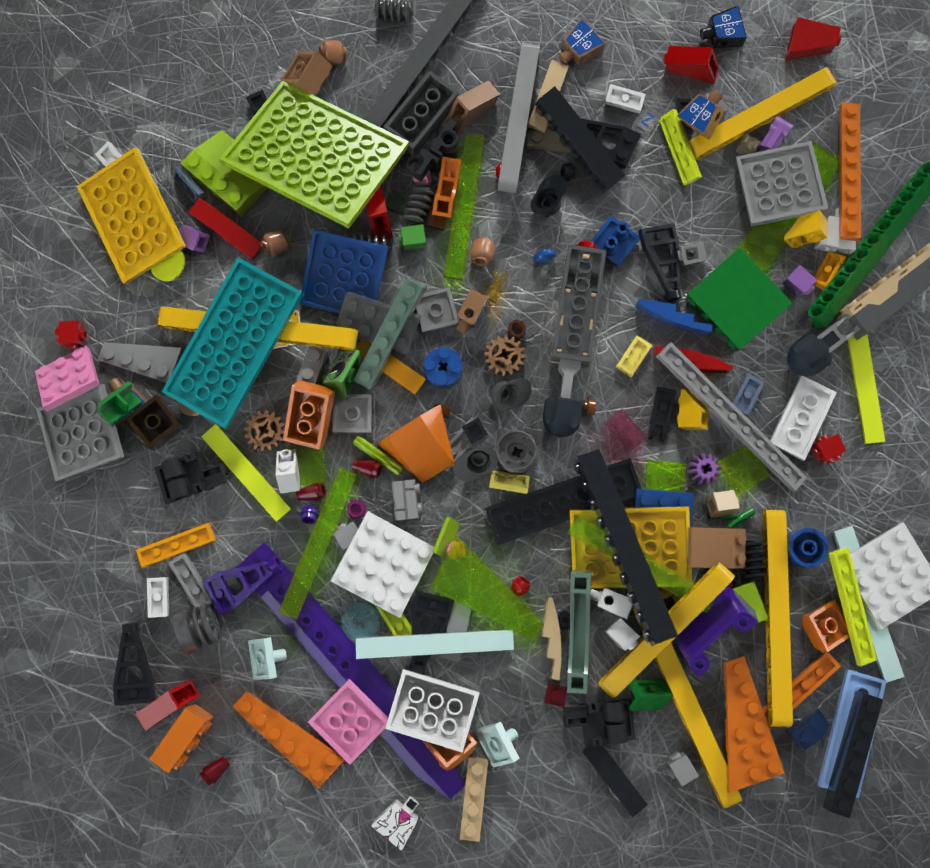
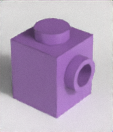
M181 225L179 233L186 248L204 253L210 235L194 227Z
M799 265L782 284L800 298L804 294L808 295L815 288L813 284L817 279Z

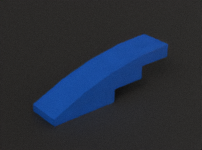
M638 299L635 307L671 327L705 336L712 332V324L694 322V314L676 312V304Z

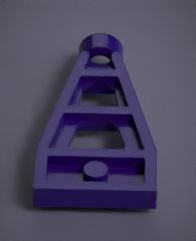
M274 556L267 561L218 572L202 582L220 616L242 604L274 573L283 570L281 560ZM256 569L260 579L250 584L245 573ZM234 577L241 579L244 588L238 595H233L227 583L228 579Z

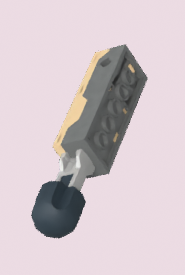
M582 240L576 245H568L565 256L550 358L551 363L558 364V372L562 376L560 397H549L546 399L543 410V424L546 430L556 437H568L574 434L581 423L583 405L579 401L570 399L573 377L579 373L580 368H588L591 362L606 250L598 249L594 242L589 240Z
M930 243L840 310L841 315L836 318L838 321L817 337L809 333L797 340L789 348L787 363L790 370L800 376H813L831 364L832 356L830 353L852 336L858 340L867 335L930 287Z

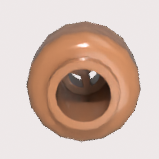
M324 40L322 45H319V54L331 65H340L343 59H346V47H343L339 40Z
M279 229L266 233L261 241L264 252L273 257L287 252L289 243H291L288 234L283 233Z
M487 237L474 240L470 250V258L473 263L478 266H486L492 263L496 250L495 244Z

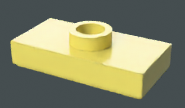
M636 335L616 368L632 377L653 345Z
M493 470L491 472L489 488L527 494L530 476Z

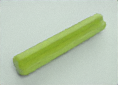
M357 436L353 444L396 475L402 472L403 466L362 437Z

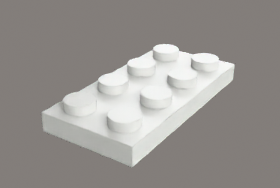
M800 376L770 441L779 450L804 461L837 392L811 379Z

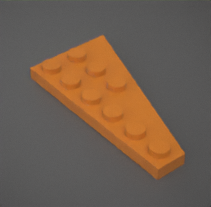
M745 656L724 662L728 793L785 773Z

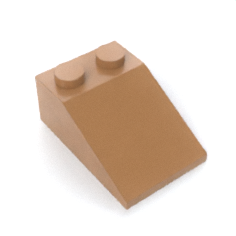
M689 527L688 567L711 568L717 562H720L726 568H745L746 529Z

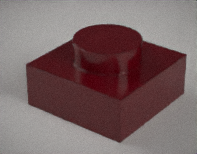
M548 682L544 703L564 707L567 687Z

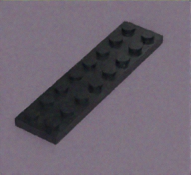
M631 458L608 465V471L621 501L635 498V488H642ZM581 476L485 508L497 545L569 521L570 510L591 509L589 505L590 497L588 493L584 492L581 485Z

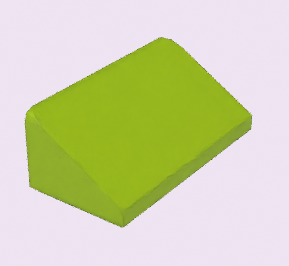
M446 517L432 551L434 554L447 558V546L454 541L460 527V522Z

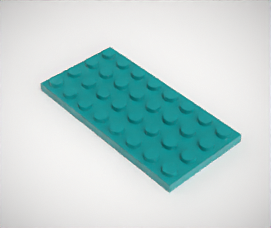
M237 257L163 388L162 393L228 430L304 293Z

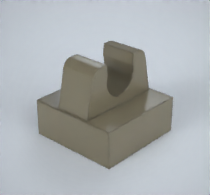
M745 133L735 152L741 155L756 153L761 141Z

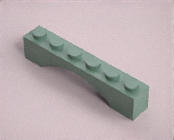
M412 277L405 279L354 378L355 382L369 390L376 387L399 335L418 306L428 286Z
M587 570L571 571L567 693L587 694L592 571Z

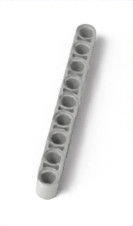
M522 42L497 191L515 194L517 191L540 45Z

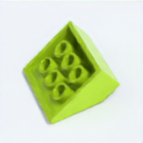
M221 130L193 149L180 164L189 175L238 216L242 217L268 187L220 163L219 158L234 141L233 138Z

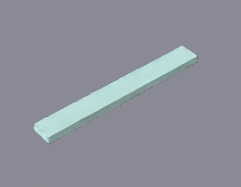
M853 526L832 532L838 549L847 547L851 553L860 548ZM863 605L877 658L876 662L882 679L890 682L903 678L904 674L888 628L878 629Z
M512 629L355 638L356 659L514 650Z

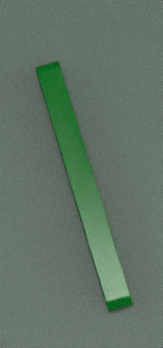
M930 162L924 163L809 308L808 315L816 328H825L831 323L930 196Z

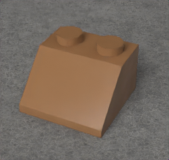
M317 51L298 52L280 82L285 81L315 96L319 93L323 81L328 78L332 65Z

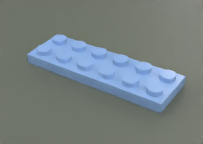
M849 669L845 670L818 786L828 789L855 691L883 699L886 680ZM869 749V752H868V756H867V759H866L865 767H864V770H863V774H862V777H861V781H860V784H859V788H858V791H857L856 798H859V796H860L861 787H862V783H863V779H864V775H865V770H866V766H867V762H868V758H869V754H870V749Z

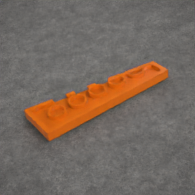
M248 691L233 705V708L318 789L345 760L334 748L323 743L316 736L308 733L298 724L290 721L283 714L272 709L268 704Z

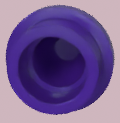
M314 505L305 506L300 512L301 521L306 524H315L320 517L318 508Z

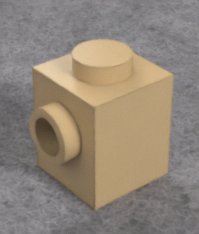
M734 490L714 492L705 500L711 518L732 515L740 508L739 500Z

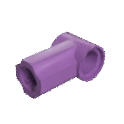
M777 115L768 129L769 132L759 146L761 151L778 148L782 139H785L793 127V124Z

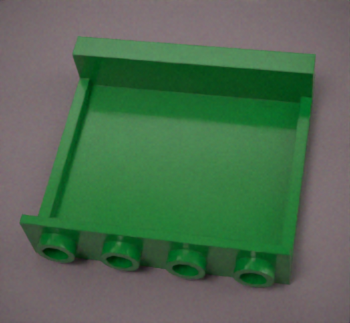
M740 247L686 296L690 306L694 309L697 307L701 311L700 316L707 323L710 321L714 325L713 330L719 336L723 335L727 339L726 344L732 350L736 349L737 351L743 348L792 304L787 296Z

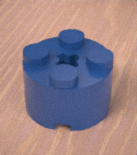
M447 347L431 351L424 362L426 379L436 388L449 389L454 387L462 376L461 358L455 351ZM440 366H447V371H440Z
M802 528L794 530L787 535L788 561L792 565L799 568L816 567L826 560L829 547L828 540L819 530Z

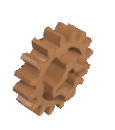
M507 335L504 336V339L497 336L496 342L493 339L490 341L492 346H486L489 352H485L484 357L489 359L485 360V364H491L489 370L495 369V375L502 372V377H505L506 372H508L512 376L513 370L519 372L518 365H524L521 360L525 359L526 355L521 353L525 349L519 348L521 342L515 343V337L509 340ZM498 347V352L492 356L493 350ZM503 352L508 355V359L501 357ZM517 356V361L512 365V358ZM499 363V364L503 365L504 368L499 367V366L496 365V364Z
M265 410L264 414L258 411V416L252 414V421L246 420L249 427L244 428L248 432L244 437L250 439L248 444L250 446L255 444L254 449L256 450L261 447L262 452H265L266 448L273 451L272 446L274 445L279 448L278 442H284L281 437L284 435L282 428L285 427L284 423H280L282 418H276L277 414L275 412L270 415L268 410ZM265 419L264 422L257 423L258 421ZM274 423H276L277 425V433L274 431L273 428L275 425ZM263 428H264V429H268V430H269L268 434H267V433H263V432H262V429H263ZM253 429L256 430L257 434L255 438L253 435ZM273 439L271 442L265 443L266 440Z

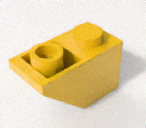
M820 210L799 217L785 234V242L791 248H798L805 244L817 243L827 239V218Z
M681 389V395L678 399L680 405L677 416L678 427L684 430H708V409L692 392Z

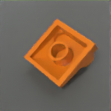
M835 599L813 612L806 613L802 618V625L811 643L822 653L829 652L849 638L845 617Z
M469 733L463 752L423 741L438 760L439 765L446 771L455 768L471 755L477 747V742Z

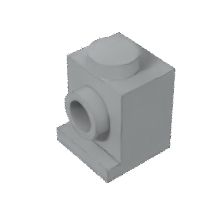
M704 241L679 246L680 250L677 251L678 258L682 261L683 265L707 260ZM692 249L694 254L689 257L687 251Z

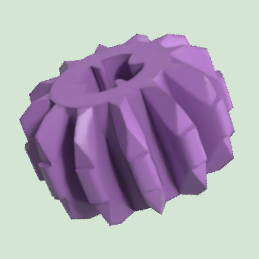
M704 453L699 454V458L694 456V462L688 464L693 468L688 471V474L694 473L691 480L694 481L698 478V485H701L704 481V484L708 486L710 481L713 483L717 481L715 476H721V473L716 471V469L721 468V465H715L718 459L711 460L712 454L710 453L706 457ZM707 466L708 472L703 473L701 467Z

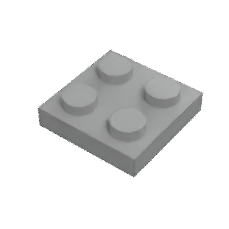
M450 287L424 293L416 307L417 314L421 315L420 325L422 333L459 324Z
M349 394L346 400L334 396L333 433H372V394Z

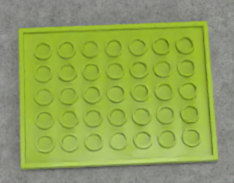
M282 81L219 160L221 164L350 228L408 149L409 141Z

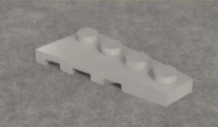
M104 342L97 360L167 383L180 360L183 349L179 347Z

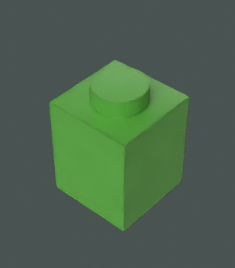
M423 224L401 227L402 234H398L399 244L404 245V251L427 248Z

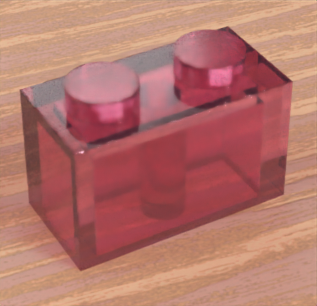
M623 409L619 410L605 423L629 452L633 451L648 438Z

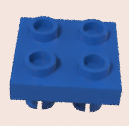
M611 215L591 241L594 242L598 249L606 250L605 259L618 268L638 243L640 237L629 229L628 223L620 222Z

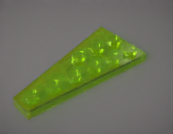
M456 535L430 588L535 641L544 622Z

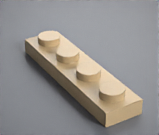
M468 757L460 831L461 840L480 842L488 758Z

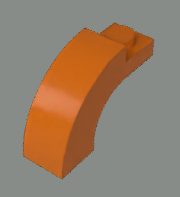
M442 158L432 215L451 218L457 195L461 159Z

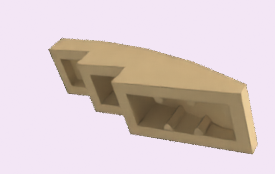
M551 60L537 100L554 86L560 92L569 67L568 65ZM534 106L527 127L545 133L548 121L544 116L541 117L537 113L536 106Z
M547 597L541 636L548 637L546 657L553 659L550 678L560 680L562 658L559 621L553 598Z

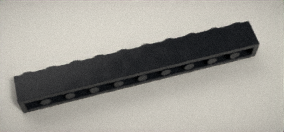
M600 449L577 456L574 469L577 475L580 474L582 488L590 497V508L597 514L598 518H596L598 527L604 531L605 544L608 548H611L614 565L619 567L621 572L619 574L620 580L628 589L627 596L629 602L634 604L636 608L635 616L638 623L643 625L645 630L643 635L646 642H650L652 647L677 637V631Z

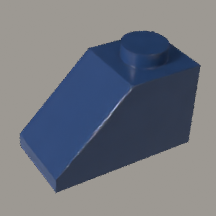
M816 709L785 731L795 746L805 751L822 738L830 725L820 710Z

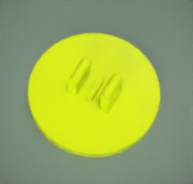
M182 250L152 268L153 275L157 279L167 282L178 278L185 266V256Z

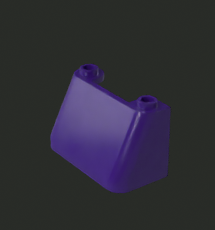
M726 587L675 638V642L685 660L699 678L710 666L709 658L703 653L704 650L730 625H733L742 632L750 630L758 623L756 611L732 588Z

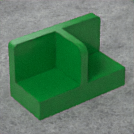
M130 381L98 403V414L111 427L142 404V401L131 391L132 383Z
M632 680L629 686L635 696V700L629 706L630 711L662 710L673 696L665 680Z

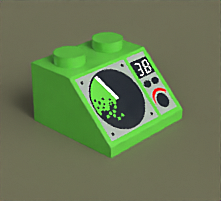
M360 351L341 352L338 358H334L330 372L326 373L323 377V385L336 389L335 396L346 400L355 384L354 378L362 364Z

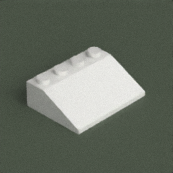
M403 669L385 729L463 752L480 692Z

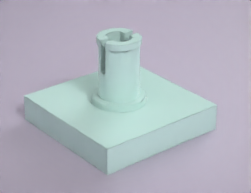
M271 637L248 640L253 680L277 678L275 662L286 660L285 649L273 650Z
M498 722L481 727L475 731L492 767L514 763L520 759L511 743L518 738V733L515 729L511 728L505 731L502 723Z

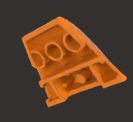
M441 404L418 416L377 444L422 483L455 463L446 431V423L442 415Z

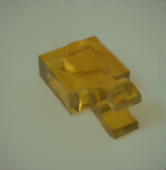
M497 267L493 272L495 283L494 285L490 284L487 295H490L489 301L495 304L508 275V271L505 270L503 276H498Z

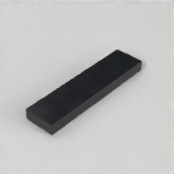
M602 745L588 746L582 751L632 817L648 805Z

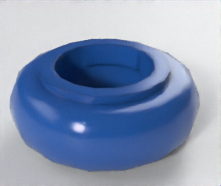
M554 249L539 251L534 255L533 260L535 263L540 264L548 262L556 256V252Z

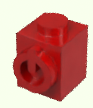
M59 321V327L55 329L58 345L64 346L67 350H76L78 347L85 346L87 333L84 330V324L80 321Z
M826 434L817 438V443L812 444L814 457L819 462L824 461L825 465L843 458L841 453L846 452L839 434L829 438Z

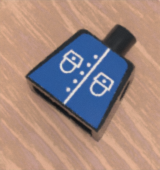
M739 6L712 15L709 19L708 27L700 29L701 40L711 38L714 48L743 47L747 36Z

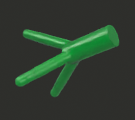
M750 508L739 515L713 518L709 516V518L735 519L727 525V528L732 526L733 528H738L742 521L755 515V511L753 508Z

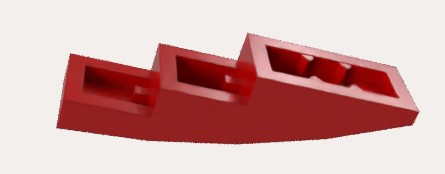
M200 197L188 213L250 259L253 260L262 249L261 242Z
M655 346L653 357H656L664 346ZM678 348L702 373H729L733 370L732 365L715 357Z

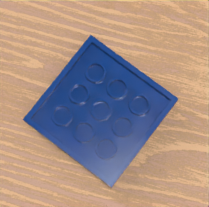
M313 229L301 291L304 295L299 304L340 314L345 295L349 291L378 301L389 246Z

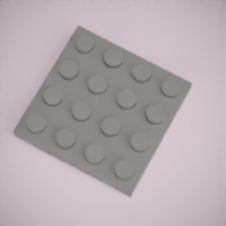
M812 141L736 157L751 227L802 217L818 210L821 212L828 211V204Z
M100 384L48 412L43 406L36 409L55 482L66 480L124 458L116 425L111 427L98 414V403L107 397L104 384Z

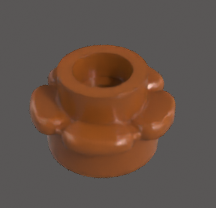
M589 397L588 401H584L583 412H587V416L589 414L595 415L596 400Z

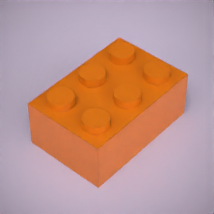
M301 380L293 384L283 440L320 450L327 441L336 389Z
M197 704L186 707L149 760L168 774L173 770L177 771L188 761L189 757L187 755L200 744L201 740L199 738L212 727L211 721L214 717Z

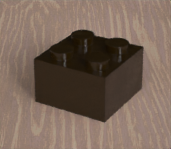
M158 395L153 396L125 418L145 445L153 451L159 449L185 428L163 398Z

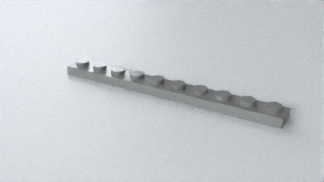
M671 342L668 343L656 357L792 492L796 491L807 477Z

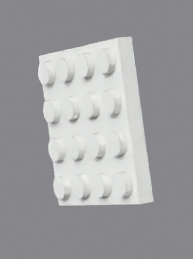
M367 511L330 581L400 618L433 555L434 547Z
M904 522L897 524L850 553L862 603L878 629L882 630L930 600V565Z

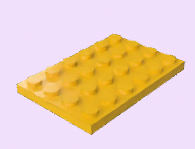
M134 147L77 186L123 284L132 282L186 247L138 148Z
M689 506L625 508L657 587L693 586L692 567H688ZM592 509L570 510L572 570L592 571L591 588H627L620 580L619 574L621 572L619 567L615 566L612 561L613 553L611 548H608L605 544L604 531L598 527L596 512L592 511Z

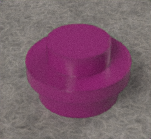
M351 501L347 506V513L352 519H361L366 514V506L362 501Z

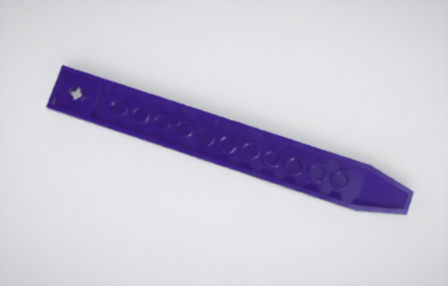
M264 542L237 567L267 561L274 556L278 557V555ZM281 560L283 570L274 573L255 592L266 602L340 688L350 679L389 718L396 690L368 658L356 659L355 643ZM256 569L245 573L250 584L260 579ZM384 729L380 733L417 777L449 799L465 786L457 768L455 767L448 771L443 769L422 740L388 729Z

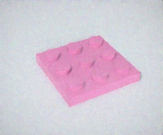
M87 345L35 371L42 406L47 412L100 385L91 351Z
M349 679L308 723L351 764L386 728L388 717Z

